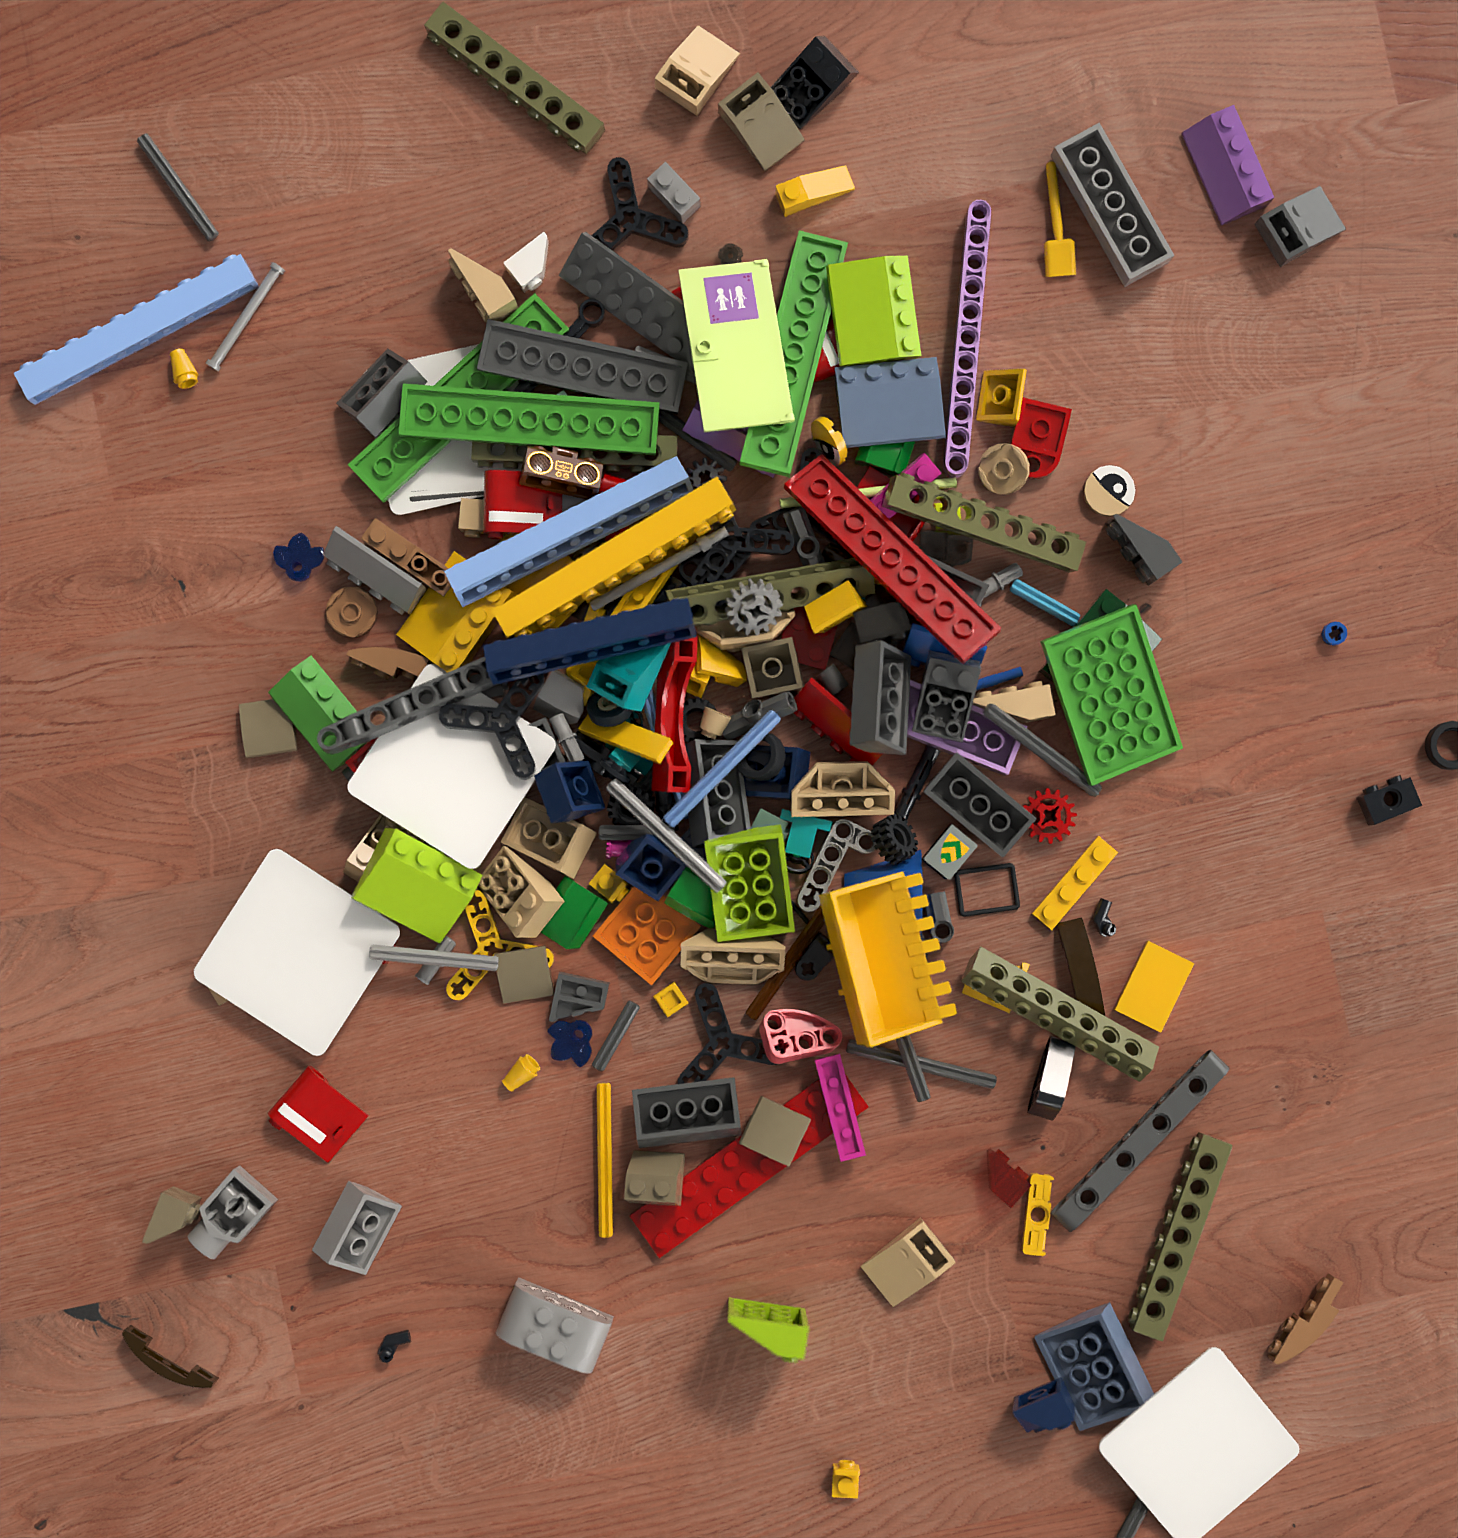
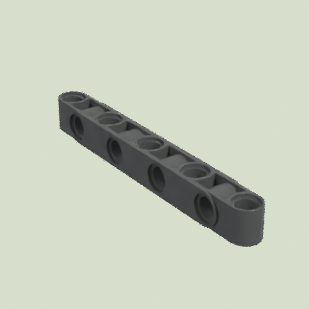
M485 657L324 727L317 734V742L327 754H337L435 713L447 704L458 703L499 684L493 685L487 672ZM472 673L481 675V679L477 683L468 682V677ZM424 694L433 695V700L429 704L420 703V698ZM378 714L385 716V721L381 725L372 724L374 716ZM329 735L337 737L334 745H324V740Z
M1211 1049L1205 1052L1054 1207L1051 1214L1069 1232L1074 1231L1227 1074L1230 1068ZM1197 1078L1200 1082V1087L1197 1091L1191 1092L1189 1090V1082ZM1161 1115L1164 1118V1124L1161 1128L1155 1129L1152 1124L1153 1119ZM1120 1153H1127V1163L1122 1166L1118 1165L1116 1161L1117 1156ZM1085 1190L1092 1191L1093 1195L1089 1202H1081L1080 1196Z

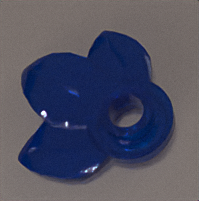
M298 533L290 539L288 547L275 546L273 555L277 566L285 569L291 580L301 582L310 576L312 569L321 565L324 560V548H311L308 537L303 533ZM302 565L301 570H294L296 566Z
M576 1020L572 1023L557 1021L549 1027L547 1032L556 1039L551 1047L552 1059L563 1061L572 1058L578 1067L584 1066L592 1054V1048L589 1043L592 1038L591 1026L583 1020ZM575 1030H580L583 1033V1037H577Z

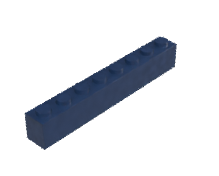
M687 597L682 599L675 598L669 602L657 605L650 604L636 610H625L606 617L599 616L593 620L581 623L574 622L564 627L549 628L530 635L523 634L509 640H498L491 644L483 645L487 672L493 685L695 638L697 634Z

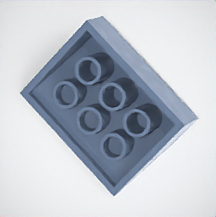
M937 357L835 367V391L841 434L846 448L946 438Z
M1110 1302L1087 1310L1034 1337L1054 1379L1062 1377L1075 1404L1074 1420L1079 1431L1131 1415L1154 1395Z

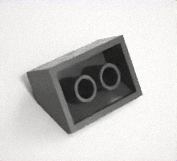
M387 348L336 404L363 429L376 437L387 429L389 422L396 415L400 414L403 384L425 385L428 381L409 361Z

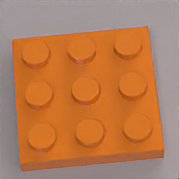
M633 887L595 932L593 937L652 986L681 951V943L693 937L701 925L666 905L664 902L667 897L664 894L659 901H656L638 888Z

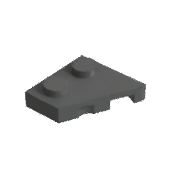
M559 972L549 1021L554 1022L561 1018L574 1017L589 1011L603 1010L610 982Z

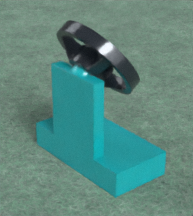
M607 743L604 746L612 751L609 755L612 760L601 758L599 764L604 769L627 784L631 778L626 774L625 769L630 772L635 768L645 776L653 766V761Z
M782 809L780 819L792 822L787 844L784 845L785 852L789 853L786 855V862L790 861L793 864H801L805 867L804 869H793L787 866V871L792 874H804L812 868L814 863L812 847L817 829L830 832L832 821L816 817H791V811ZM805 857L811 859L810 865L806 861Z

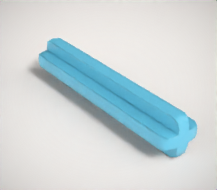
M1019 579L1014 580L1010 587V592L1070 626H1075L1080 619V614Z

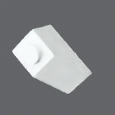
M544 232L504 262L505 269L524 293L527 290L533 291L539 287L545 275L549 241Z

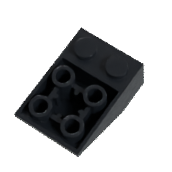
M815 36L770 88L774 91L794 124L801 130L833 101L859 72L826 36Z

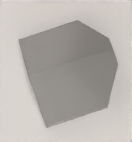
M558 670L552 671L540 690L533 709L549 719L564 713L568 725L577 723L584 711V686Z

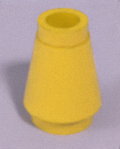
M173 350L170 353L174 383L178 384V387L181 389L195 386L198 383L197 378L199 374L185 353V350Z
M528 1054L524 1057H519L502 1080V1083L509 1091L513 1092L518 1087L538 1075L537 1072L540 1070V1066Z

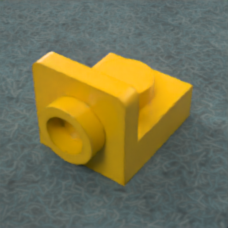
M606 864L601 867L589 882V885L611 903L615 900L620 902L629 891L626 888L628 882L617 876L616 872Z
M840 1460L839 1464L833 1463L832 1497L858 1498L859 1464H854V1461Z

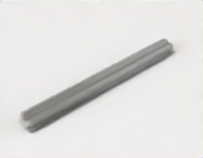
M614 779L608 784L607 791L714 892L718 893L724 888L726 881L618 779Z

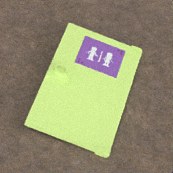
M762 259L752 262L680 269L678 273L704 433L794 422L768 260Z

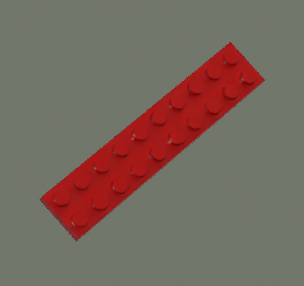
M823 454L819 455L784 483V489L962 664L1000 633L1001 627Z
M846 1076L854 1111L857 1116L869 1108V1106ZM817 1079L783 1104L786 1108L811 1119L792 1160L794 1162L833 1134L820 1079ZM738 1136L683 1176L681 1206L644 1204L631 1213L630 1218L657 1256L661 1258L779 1173L787 1165L741 1145L739 1141L742 1136Z

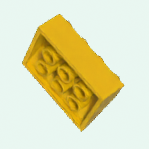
M454 551L444 566L451 568L467 559ZM452 586L444 597L429 587L396 635L448 673L471 662L498 623L492 610L512 599L517 594L507 587H503L462 607Z

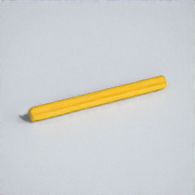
M598 1083L599 1237L609 1238L613 1235L610 1083Z

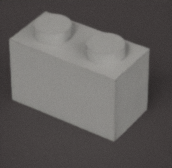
M664 162L647 178L648 188L681 223H684L701 207L700 197L667 162Z

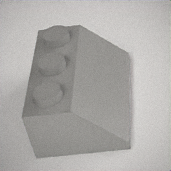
M348 1181L312 1251L327 1264L366 1275L402 1206L366 1186Z

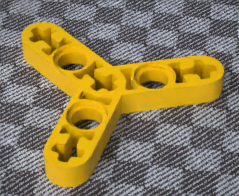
M476 889L475 896L482 898V901L479 902L480 911L486 908L487 914H479L473 918L472 913L477 912L475 906L468 903L465 907L478 945L473 954L489 956V952L485 951V947L490 946L491 942H494L495 947L499 949H504L503 944H508L506 952L511 951L514 947L522 949L538 947L501 939L488 899L481 890ZM480 918H487L491 923V927L486 933H482L477 929L476 924ZM546 948L550 968L554 963V955L550 949ZM460 968L447 984L446 991L448 996L453 1000L466 998L489 971L482 970L479 976H472L467 968ZM463 972L474 983L470 985L467 982L462 988L465 991L464 994L458 993L455 995L453 993L455 988L452 985L453 983L459 984L464 978L460 977V974Z

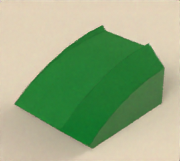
M915 441L859 447L854 464L863 467L871 466L876 470L892 475V477L899 475L907 468Z
M687 866L669 892L664 903L709 929L715 928L711 888Z
M565 875L556 888L564 903L542 929L541 933L565 949H577L582 946L609 902L596 896Z

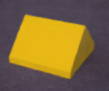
M1026 369L988 370L983 372L976 421L1015 427L1020 417Z
M848 580L804 607L812 630L815 634L828 631L868 606Z

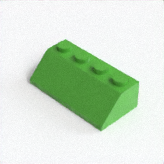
M312 655L292 668L268 692L332 772L342 766L368 743L365 742L333 755L327 754L319 746L317 734L321 729L357 711ZM329 735L325 738L324 745H334L337 737Z

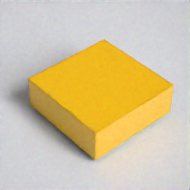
M675 981L653 996L667 1018L689 1003Z

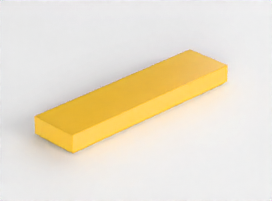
M588 714L578 728L584 735L658 764L661 763L673 744L672 740L668 737L626 721L612 727L598 726L591 721Z

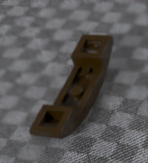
M1081 917L1059 922L1057 928L1068 964L1075 994L1074 999L1105 1016L1097 969L1083 919Z
M130 1325L124 1329L122 1335L131 1351L143 1364L158 1375L175 1383L197 1388H211L218 1381L219 1377L199 1365H196L188 1372L150 1349L148 1345L153 1338L136 1327Z

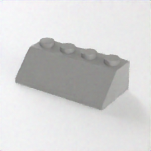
M336 526L323 553L329 559L326 564L338 572L341 569L349 573L347 578L358 586H361L362 583L371 588L369 593L380 601L383 597L391 601L392 603L389 607L399 614L403 615L404 612L411 614L427 589L420 582Z

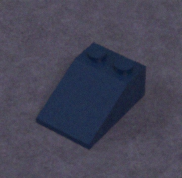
M756 745L749 752L748 764L753 770L759 771L767 766L771 758V747ZM784 747L786 758L783 768L778 775L764 781L755 780L743 775L746 797L791 802V791L809 771L811 752L798 747Z

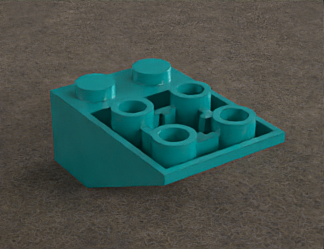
M671 643L599 660L586 687L622 708L641 712Z

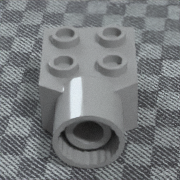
M238 1166L232 1170L199 1208L202 1219L187 1237L198 1251L208 1258L216 1259L230 1242L239 1243L278 1199L244 1168Z

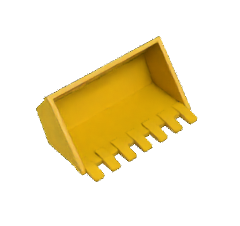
M904 871L818 895L831 942L826 944L827 950H833L842 989L838 990L839 996H845L858 1045L872 1047L943 1023L942 1018L957 1014L954 1003L938 1006L936 996L951 993L950 983L947 981L933 984L931 979L932 974L946 970L944 960L927 963L925 955L927 952L939 950V941L937 938L921 940L919 931L934 928L933 918L929 916L916 919L914 909L929 905L927 895L910 898L908 888L923 884L921 873L905 876Z

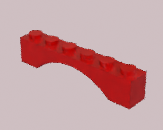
M698 636L671 643L657 675L655 733L670 738L673 744L660 764L653 762L652 791L687 793L690 790L691 765L684 742L683 710L687 686L697 663Z

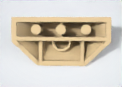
M794 608L787 612H781V616L774 617L777 624H768V632L761 628L759 635H756L754 630H751L749 635L745 634L743 628L737 631L734 624H730L729 620L717 621L713 625H695L696 633L721 651L736 652L744 647L775 641L795 617Z
M868 761L816 762L791 791V817L894 815L895 789Z
M706 929L681 943V967L706 983L759 984L776 973L784 971L785 946L769 936L718 942L716 929Z

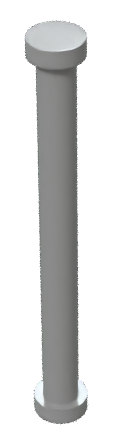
M271 263L270 271L211 360L208 359L205 364L215 371L219 372L221 362L278 276L284 274L285 270L278 264Z

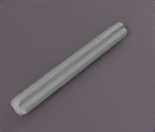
M371 945L369 951V958L372 960L496 971L499 962L497 956Z

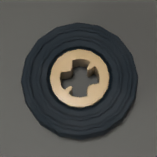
M596 692L591 695L587 702V712L591 721L602 727L622 724L633 713V710L622 708Z

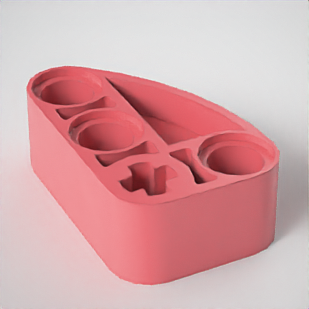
M772 1010L765 1015L759 1025L766 1056L774 1064L830 1053L842 1040V1032L836 1025L818 1015L801 1010ZM767 1021H775L778 1024V1029H771ZM823 1034L830 1035L834 1043H826L823 1039ZM798 1040H806L809 1044V1049L800 1047ZM777 1045H779V1049H784V1052L782 1054H780V1050H775V1047Z

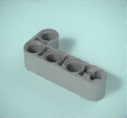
M846 819L838 820L832 825L798 894L797 903L802 910L811 912L820 906L821 903L818 896L820 894L817 891L813 895L816 903L814 905L810 904L808 908L804 906L805 901L802 900L803 895L808 896L812 890L807 888V885L810 883L813 887L822 889L821 894L826 893L848 847L863 854L871 853L875 850L874 845H876V842H873L872 847L868 850L862 849L859 845L861 836L868 835L871 838L874 836L871 834V831ZM839 824H846L849 827L850 833L848 837L840 838L837 836L836 827ZM831 846L835 847L839 853L838 858L832 862L828 861L824 856L826 848ZM819 869L824 870L827 874V881L821 885L813 880L814 872Z

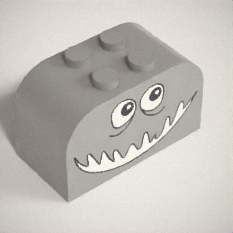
M518 1277L495 1333L502 1340L572 1370L592 1373L614 1316Z

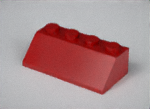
M811 678L794 698L797 704V711L793 714L801 721L806 718L813 724L810 729L821 738L823 735L832 741L829 745L840 755L845 752L851 758L848 762L868 761L873 766L883 753L865 752L850 745L851 711Z

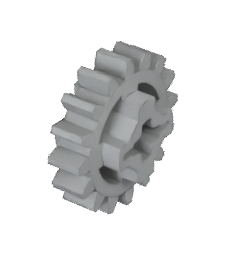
M749 579L746 586L741 582L738 583L740 588L738 591L731 589L733 598H726L728 607L725 608V611L729 616L730 624H734L737 631L743 628L746 635H749L751 630H754L755 634L759 635L761 628L768 632V624L776 625L777 622L774 617L782 615L779 608L783 604L778 599L780 597L778 591L773 590L774 588L771 583L766 584L764 587L762 579H759L757 584H754L752 579ZM764 595L770 599V604L765 601ZM737 610L743 614L744 619L738 615Z

